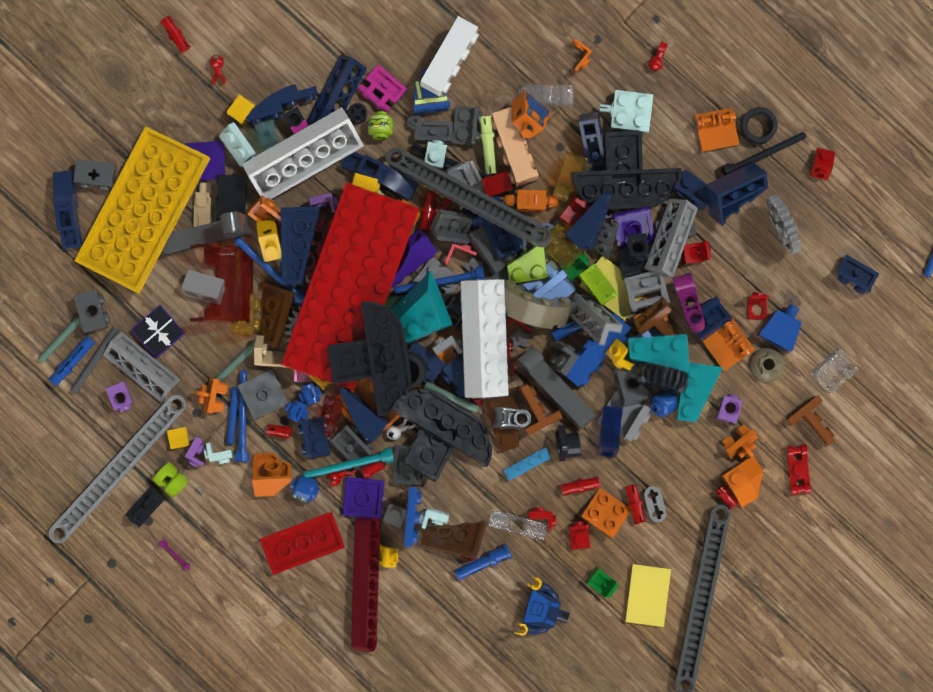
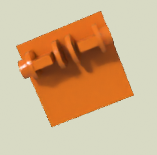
M732 108L695 115L702 152L740 145L735 124L736 116Z
M734 319L724 324L721 329L702 341L719 366L723 367V372L755 350Z
M599 488L581 517L594 527H597L598 530L607 534L608 537L614 538L629 515L631 508H628L621 501L602 488Z

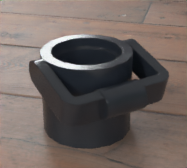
M557 425L555 440L559 461L582 456L579 433H567L565 425Z

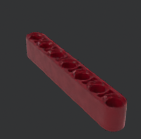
M359 517L355 521L351 647L354 651L373 652L377 646L380 521L378 518Z

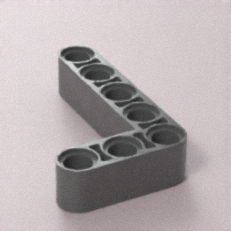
M229 212L220 215L221 221L172 232L161 254L162 256L173 255L234 240L236 237L249 236L251 232L247 215L239 212Z
M531 346L518 359L517 362L581 429L585 428L596 417L587 405L548 366L542 354L534 346Z

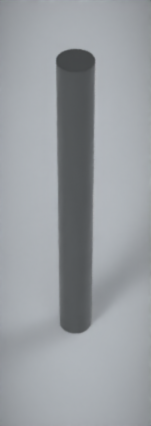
M111 328L70 389L72 392L78 393L103 356L111 340L119 332L117 328Z

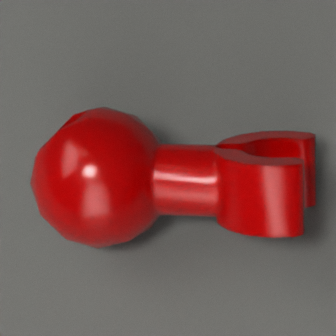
M661 41L655 57L650 58L648 62L649 68L652 71H658L663 67L662 58L668 46L665 42Z
M213 55L209 60L215 75L212 83L216 85V79L219 75L223 80V84H225L226 79L222 75L221 70L224 65V59L220 55ZM214 56H218L217 61L214 60Z
M345 470L329 473L326 476V482L330 486H337L340 484L341 478L346 475L351 476L356 471L344 472Z

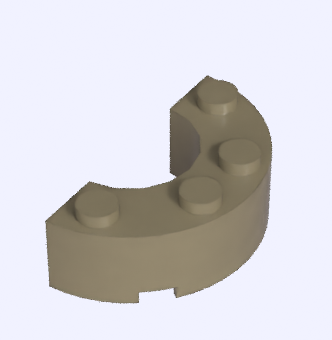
M510 280L504 281L507 316L541 328L552 329L553 325H558V328L566 326L574 303L569 298H537L529 292L522 291L515 282Z

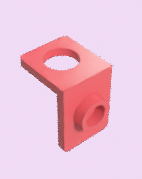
M453 243L445 265L448 266L454 249L476 257L477 253L471 251V247L461 243L459 246Z

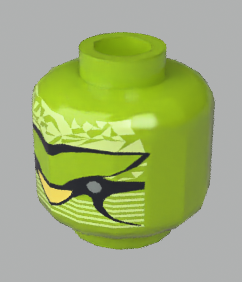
M375 112L374 115L369 117V135L373 136L374 140H387L393 134V118L387 115V112Z

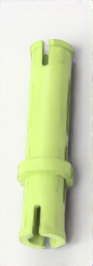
M491 115L480 116V138H482L485 174L497 173L493 141L495 133L492 132Z

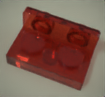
M325 395L321 416L326 418L323 427L326 428L324 435L332 438L340 421L344 401L336 396Z

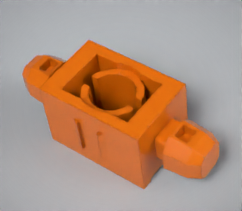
M517 190L516 196L514 194L504 196L506 206L513 207V205H516V211L545 212L546 206L548 208L558 206V197H546L545 190Z

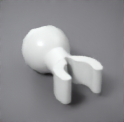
M404 418L403 423L400 425L390 426L386 431V435L391 440H397L400 438L401 432L406 429H413L416 425L405 426L407 419ZM388 433H392L393 437H389Z

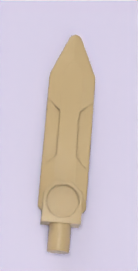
M199 183V192L195 194L193 227L210 223L211 198L210 193L207 192V183ZM210 245L194 249L199 263H203Z

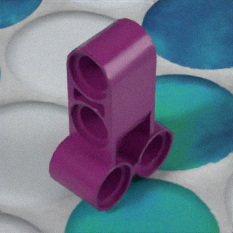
M691 272L672 278L689 329L695 333L702 331L705 328V320ZM694 302L692 306H686L687 303ZM694 319H700L697 323L691 322Z

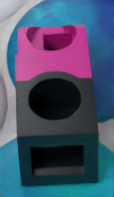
M298 107L283 114V118L294 134L308 127Z

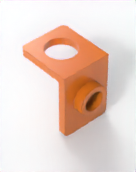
M574 38L572 44L586 54L574 69V73L577 74L581 68L585 69L591 61L589 57L592 50Z

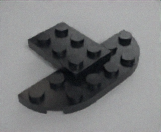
M642 131L603 132L604 171L570 172L575 191L589 205L592 206L603 193L610 192L612 196L608 209H625L646 206L654 207L664 203L676 190L673 188L675 183L679 185L682 168L643 169Z
M360 301L366 339L327 345L333 384L372 378L377 415L380 417L393 412L394 410L390 409L392 404L401 399L404 394L407 396L410 389L411 371L406 338L402 323L392 310L377 302Z
M419 389L408 392L407 396L404 394L401 399H398L390 407L395 413L420 427L402 463L431 481L436 482L453 448L482 466H489L492 456V443H490L486 426L477 416L445 396L432 390Z

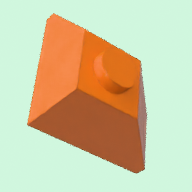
M273 452L253 454L252 482L255 497L274 496L291 482L292 465L290 463L278 459V455Z
M754 456L752 458L748 457L721 475L741 508L758 498L763 469Z

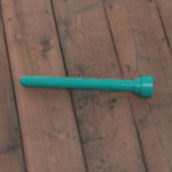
M383 448L384 450L380 451L379 454L303 472V477L312 478L378 461L395 462L392 448Z

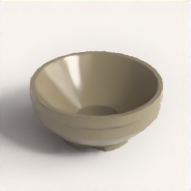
M772 348L758 350L750 360V371L761 382L770 383L776 381L784 372V359L777 350ZM766 359H771L774 362L772 370L764 368L763 362Z

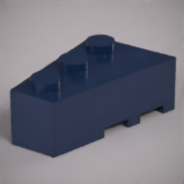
M753 162L706 184L710 216L723 226L726 223V219L733 213L737 214L740 212L739 208L746 202L751 203L768 189L767 172Z

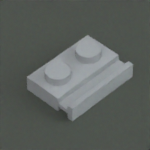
M472 158L469 161L447 169V173L450 176L486 194L482 178Z

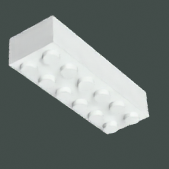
M341 107L248 160L242 166L259 195L272 199L362 148L364 145L349 117Z
M504 280L461 281L465 398L508 396Z

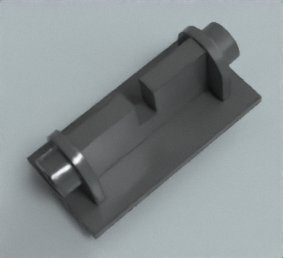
M612 219L608 223L604 222L601 234L596 239L597 244L593 248V250L607 259L610 257L617 229L619 228L617 220Z

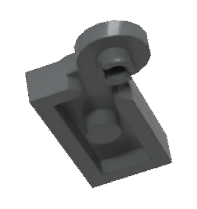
M417 114L409 116L407 123L411 129L415 130L414 141L439 140L442 142H452L453 122H422V118Z

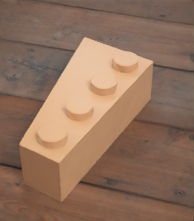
M511 107L492 113V130L497 131L498 137H496V142L499 148H503L505 155H502L504 165L509 166L511 183L515 184V187L518 188L538 181L539 175L537 169L534 170V161L532 155L528 153L526 139L521 135V130L512 123Z

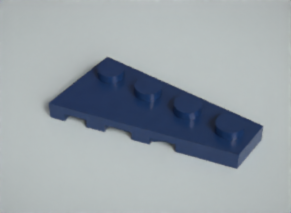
M320 206L281 207L282 285H302Z

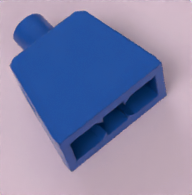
M789 304L784 313L777 310L757 336L788 353L792 352L802 322L795 319L799 309Z

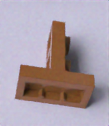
M664 297L634 320L637 330L642 335L652 327L657 333L662 332L664 336L680 335L664 319L672 311L669 302Z
M527 383L519 386L537 419L524 427L529 436L563 418L558 409L544 415L543 413L546 410L541 402L537 403L535 399L537 393L533 386H528Z
M816 395L789 416L786 421L791 426L803 417L824 444L830 446L835 442L833 438L835 436L829 427L825 428L822 425V418L817 412L813 413L811 411L823 401L819 395Z

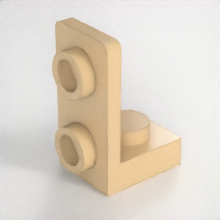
M256 335L254 365L285 368V366L281 365L285 352L267 351L268 344H264V336Z

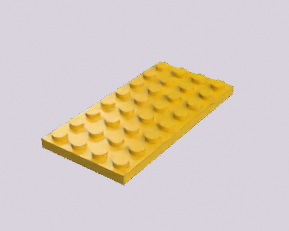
M145 126L74 261L140 294L202 176L210 157Z

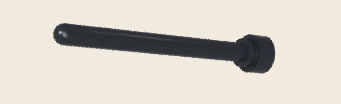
M801 132L735 164L726 163L721 166L722 172L726 176L804 140L807 135L805 132Z

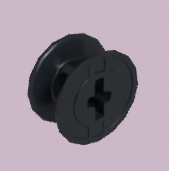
M461 290L446 307L448 313L458 320L453 328L454 330L462 323Z

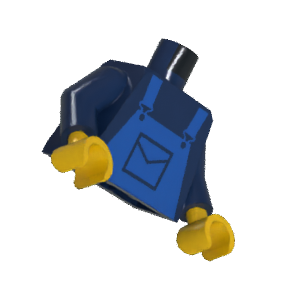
M535 576L531 577L535 579L534 584H527L532 588L522 624H515L520 626V631L514 632L517 635L546 633L550 628H554L556 621L567 624L570 615L569 612L559 609L561 601H559V595L551 585L542 582Z

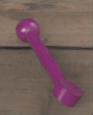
M166 540L160 541V546L166 548L183 565L184 570L190 569V564L185 563L168 546Z

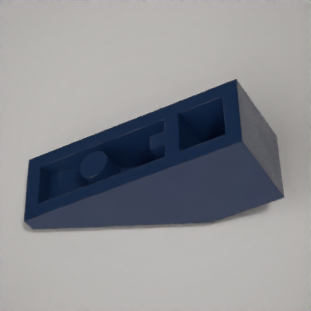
M599 112L580 114L579 127L588 171H604L603 133Z
M610 192L603 193L566 233L569 239L581 251L585 249L590 250L597 244L596 239L601 234L612 194Z
M341 388L339 392L358 431L361 432V437L368 442L376 441L390 424V421L384 416L378 417L377 411L349 388Z

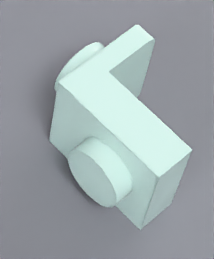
M439 140L428 142L424 162L443 169L447 145H443L444 142Z
M206 443L207 447L204 448L205 458L209 459V462L218 461L219 464L229 463L231 458H234L233 450L214 453L212 443Z

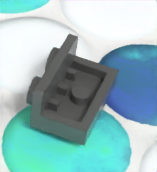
M439 209L430 229L439 241L469 244L470 239L466 234L474 218L470 214Z
M346 425L330 440L348 461L373 454L371 451L373 447L368 441H362L358 437L360 433L353 425L351 427Z

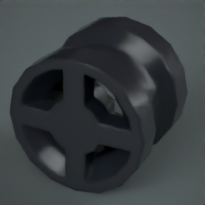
M354 103L349 107L348 115L353 123L362 124L366 121L368 114L363 104Z

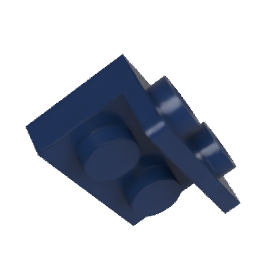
M685 169L681 175L679 185L675 183L673 186L676 189L674 194L681 199L686 198L698 210H704L708 204L706 183Z
M325 417L301 420L298 430L299 435L304 438V444H301L303 455H307L308 459L331 455Z

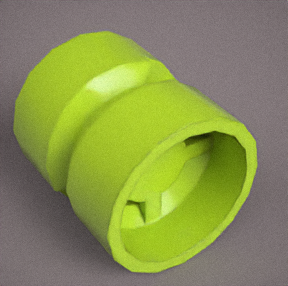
M168 462L152 480L158 486H164V491L171 498H174L187 485L189 479L182 473L178 474V469L171 462Z

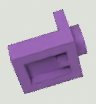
M332 193L309 198L311 207L320 206V209L326 208V204L330 203L332 214L335 213L338 201L337 197H333Z
M197 436L185 455L188 458L187 462L195 467L205 464V462L196 458V455L200 456L205 448V445H203L205 440Z

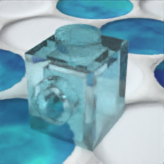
M274 120L255 124L262 149L268 150L280 143Z

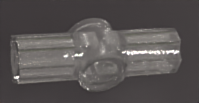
M495 510L491 511L488 522L490 527L544 541L548 524ZM517 519L523 522V528L519 531L514 530L512 527V523Z

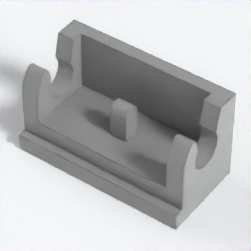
M188 269L181 289L186 296L220 305L226 287L224 286L225 280Z

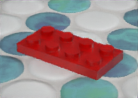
M332 511L259 539L273 575L345 548Z

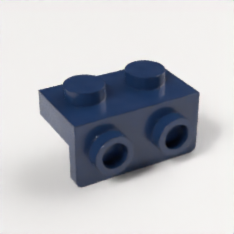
M491 221L483 225L497 260L517 254L524 248L522 238H518L517 235L511 234L509 231L504 230V228L498 227L497 224L491 223Z
M846 254L834 275L838 277L837 280L845 285L849 283L854 286L856 292L864 295V293L868 294L871 292V288L880 273Z
M717 296L708 299L701 306L705 328L695 334L702 342L721 329L724 324L733 320ZM694 319L691 322L697 323L700 319Z
M417 341L408 350V352L417 353L424 359L427 373L422 383L426 384L429 382L432 384L446 366V363ZM409 360L410 371L418 375L419 368L417 364Z
M459 354L442 369L441 373L443 375L441 377L448 385L451 383L455 388L454 393L458 397L467 400L468 398H465L464 359Z

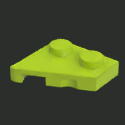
M535 246L529 251L526 250L521 253L518 258L508 262V279L519 283L548 278L544 247Z

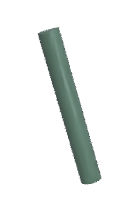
M76 316L38 357V360L44 363L81 323L79 317Z
M255 340L215 377L219 379V382H222L254 351Z
M429 382L424 387V389L438 392L459 406L474 413L479 408V406Z

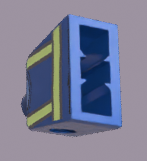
M423 69L420 71L421 78H423L427 69ZM421 80L414 82L415 114L420 115L450 110V103L446 93L443 92L441 97L421 87Z

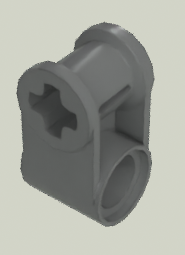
M494 407L495 423L493 428L522 429L529 425L531 421V416L526 410ZM517 415L524 417V424L517 422Z

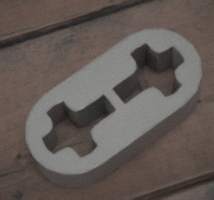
M654 486L648 487L643 494L648 515L652 521L661 522L666 518V509L661 491ZM651 489L653 492L658 493V496H655L656 503L654 504L652 499L647 497ZM655 505H657L659 511L663 512L660 515V519L652 516V513L655 512Z

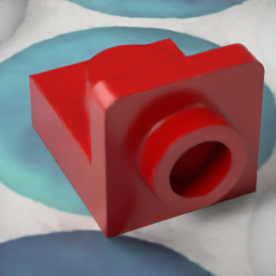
M584 521L573 522V526L569 527L571 550L591 548L589 525H584Z

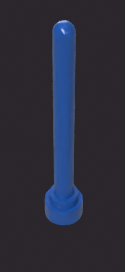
M236 237L235 243L282 285V275L268 262H264V259L243 239ZM282 285L285 289L294 292L293 301L299 306L303 302L306 292L296 289L293 285Z
M479 266L471 270L472 272L437 278L435 281L437 286L467 280H485L483 267ZM418 282L395 286L393 292L395 294L409 292Z
M241 370L239 373V385L247 381L246 370ZM240 392L238 450L234 454V462H250V454L246 450L247 406Z

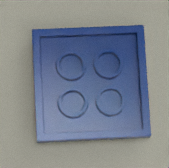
M409 487L404 546L413 547L414 543L418 542V531H415V523L418 524L420 520L417 504H421L422 492H418L419 488Z

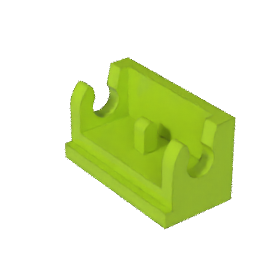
M593 264L579 274L578 277L602 306L618 295L596 264Z

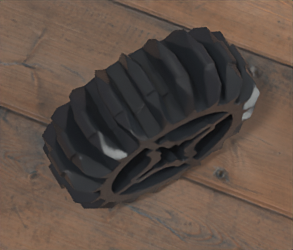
M654 363L639 364L636 373V380L642 385L668 392H685L689 382V376L685 372Z

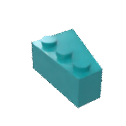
M687 334L629 338L627 340L629 360L659 364L678 369L686 374L690 373Z
M689 363L690 373L687 374L689 382L685 392L679 393L675 420L697 422L723 367Z

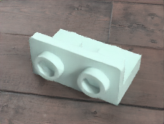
M427 508L426 511H422L419 523H422L421 528L425 529L430 518L432 523L443 525V522H448L450 514Z

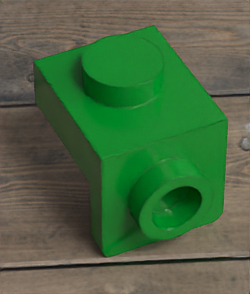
M576 250L573 256L564 262L559 269L567 274L568 280L572 283L578 278L579 274L589 268V258L583 252L580 253Z
M596 566L584 581L607 599L616 592L619 586L618 582Z

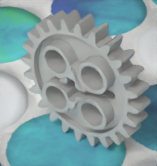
M777 194L767 197L766 204L770 212L769 218L782 245L792 255L800 252L801 244L798 237V228L793 217L790 216L786 204L783 203Z

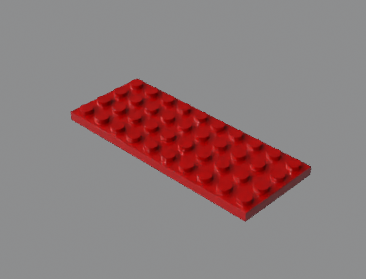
M348 182L345 183L283 356L282 366L333 383L327 345L366 339L360 301H373L385 305L417 217L418 207ZM358 380L336 384L354 390Z

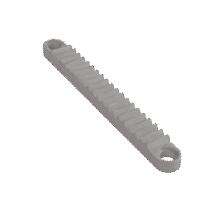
M171 396L49 530V537L53 542L63 543L68 540L131 469L135 467L141 458L156 444L162 435L166 433L172 424L177 421L187 407L186 400L182 396ZM175 399H179L182 402V407L179 410H174L171 406ZM57 528L64 530L65 534L62 539H57L54 535V531Z

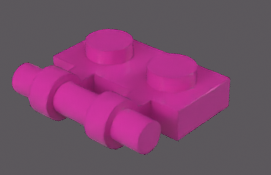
M379 64L366 78L371 85L367 88L361 84L358 88V91L363 94L362 96L366 100L369 99L373 102L379 111L382 110L387 113L391 110L386 104L388 100L396 104L407 91L405 86ZM375 89L384 95L381 99L373 93Z

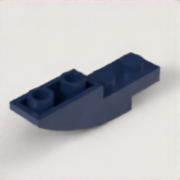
M296 84L276 91L261 101L248 114L246 121L248 125L257 126L262 124L263 120H278L281 118V115L285 114L283 107L292 108L297 106L298 102L305 101V103L315 101L316 97H319L317 88L313 86L298 91Z
M357 152L346 156L341 164V167L347 171L378 179L377 183L380 184V188L408 201L411 200L418 187V183L372 157L363 156Z
M73 170L53 173L55 218L57 231H60L63 249L77 248L83 245L77 212L79 205L75 183L73 182Z

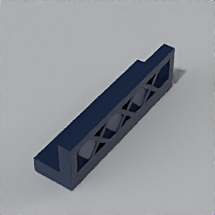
M340 55L307 122L312 125L335 111L334 104L337 100L341 101V107L346 111L367 67L352 57ZM355 65L360 69L357 75L352 77L351 71ZM349 82L350 89L347 93H344L343 86Z

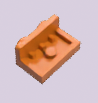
M261 195L247 210V214L257 222L275 218L278 232L280 233L281 209L276 206V203L271 198H265Z

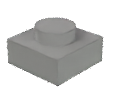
M389 503L383 521L401 528L407 510Z

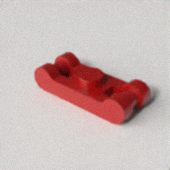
M800 444L799 447L788 445L786 450L791 495H798V493L811 494L807 445ZM800 454L801 460H794V455ZM803 479V485H797L796 480Z

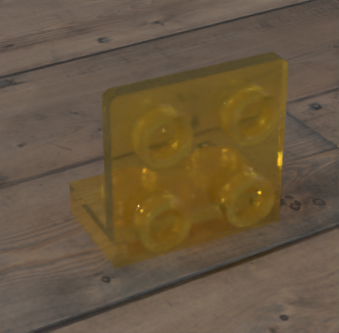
M561 220L550 230L551 242L544 247V251L567 271L585 250L581 251L569 239L566 233L571 227Z
M250 294V325L247 321H235V325L230 324V332L234 336H256L257 331H260L261 320L257 318V312H261V300L255 294Z

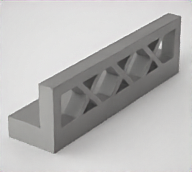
M669 199L645 266L647 271L660 272L667 278L674 277L698 210L688 200ZM674 205H679L678 210L672 214ZM672 222V227L666 232L667 225ZM666 239L665 246L660 249L661 242ZM660 257L658 266H653L655 259Z
M574 294L572 301L574 303L570 316L599 345L605 344L608 331L621 332L623 325L591 295Z
M122 332L111 340L103 354L104 357L161 403L165 401L170 391L180 382L177 376ZM114 349L119 357H115L110 353L111 350ZM126 362L131 363L134 369H130ZM141 374L147 376L148 381L143 380ZM156 386L165 391L163 395L157 391Z

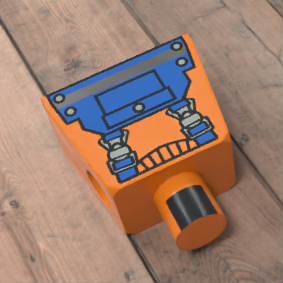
M526 91L511 101L512 123L521 130V135L524 138H532L544 130L550 116V111Z

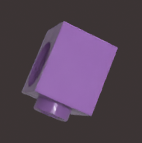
M126 382L106 388L115 411L125 412L131 409V405L135 404ZM119 393H124L125 401L119 404L116 397Z
M733 394L723 396L716 419L736 424L743 401L739 400V396ZM727 403H732L735 407L734 412L731 414L725 410Z

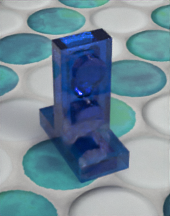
M603 407L600 439L597 449L598 456L616 458L620 446L619 438L623 408Z

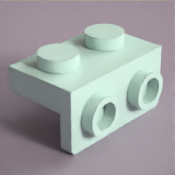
M234 122L229 124L219 137L241 167L243 163L254 158L256 153Z

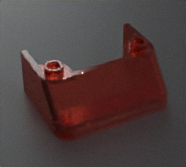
M220 243L190 245V249L204 250L206 264L215 267V277L225 280L224 286L226 287L220 305L210 304L206 306L204 317L190 318V322L210 324L250 322L253 318V259L237 245Z

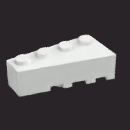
M459 16L457 17L421 79V87L441 97L443 92L447 93L451 86L450 80L453 76H457L461 68V62L466 60L470 53L469 49L476 43L479 37L476 25Z

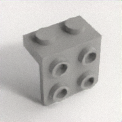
M616 391L599 417L598 424L627 442H631L632 439L636 441L641 433L639 427L642 423L646 424L651 416L649 413L650 408L641 404L622 407L618 391Z

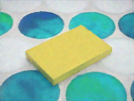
M602 256L596 265L618 293L616 297L604 306L624 321L632 312L625 280H622L620 269ZM581 282L579 287H581L583 290H585L588 294H590L593 297V295L590 293V291L587 289L584 283ZM644 295L635 297L636 301H640Z
M632 564L625 622L664 627L671 569Z

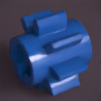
M311 383L301 387L302 393L298 394L301 403L306 402L307 406L321 401L319 396L323 395L319 386L315 387V384Z
M294 400L293 404L288 402L285 411L288 412L287 417L300 423L301 419L306 420L309 411H306L307 405L297 400Z

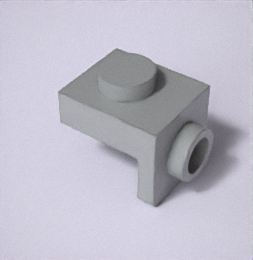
M450 336L445 340L442 337L434 343L435 347L432 349L436 355H439L451 346H454L457 353L461 354L463 345L458 338L454 339Z

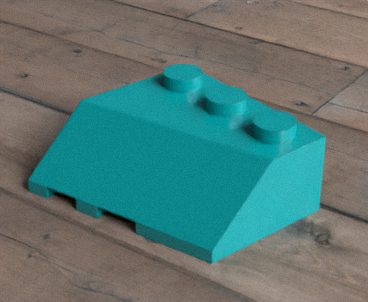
M429 271L391 309L402 323L406 345L453 325L432 271Z

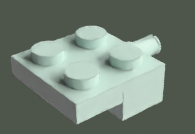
M615 90L612 105L600 104L599 112L610 113V130L649 133L653 94Z

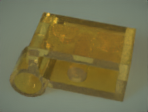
M567 151L552 196L553 198L567 202L569 194L577 196L571 181L570 172L589 171L591 164H588L589 158Z

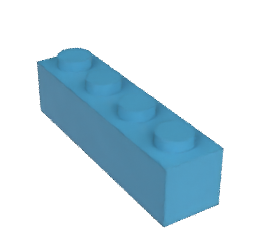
M545 447L503 471L510 481L547 461L551 456Z

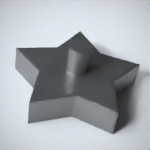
M472 256L469 263L462 266L468 272H472L471 270L482 266L484 262L476 261Z
M519 327L515 334L509 335L514 341L513 349L518 346L527 348V339L531 334L523 333Z

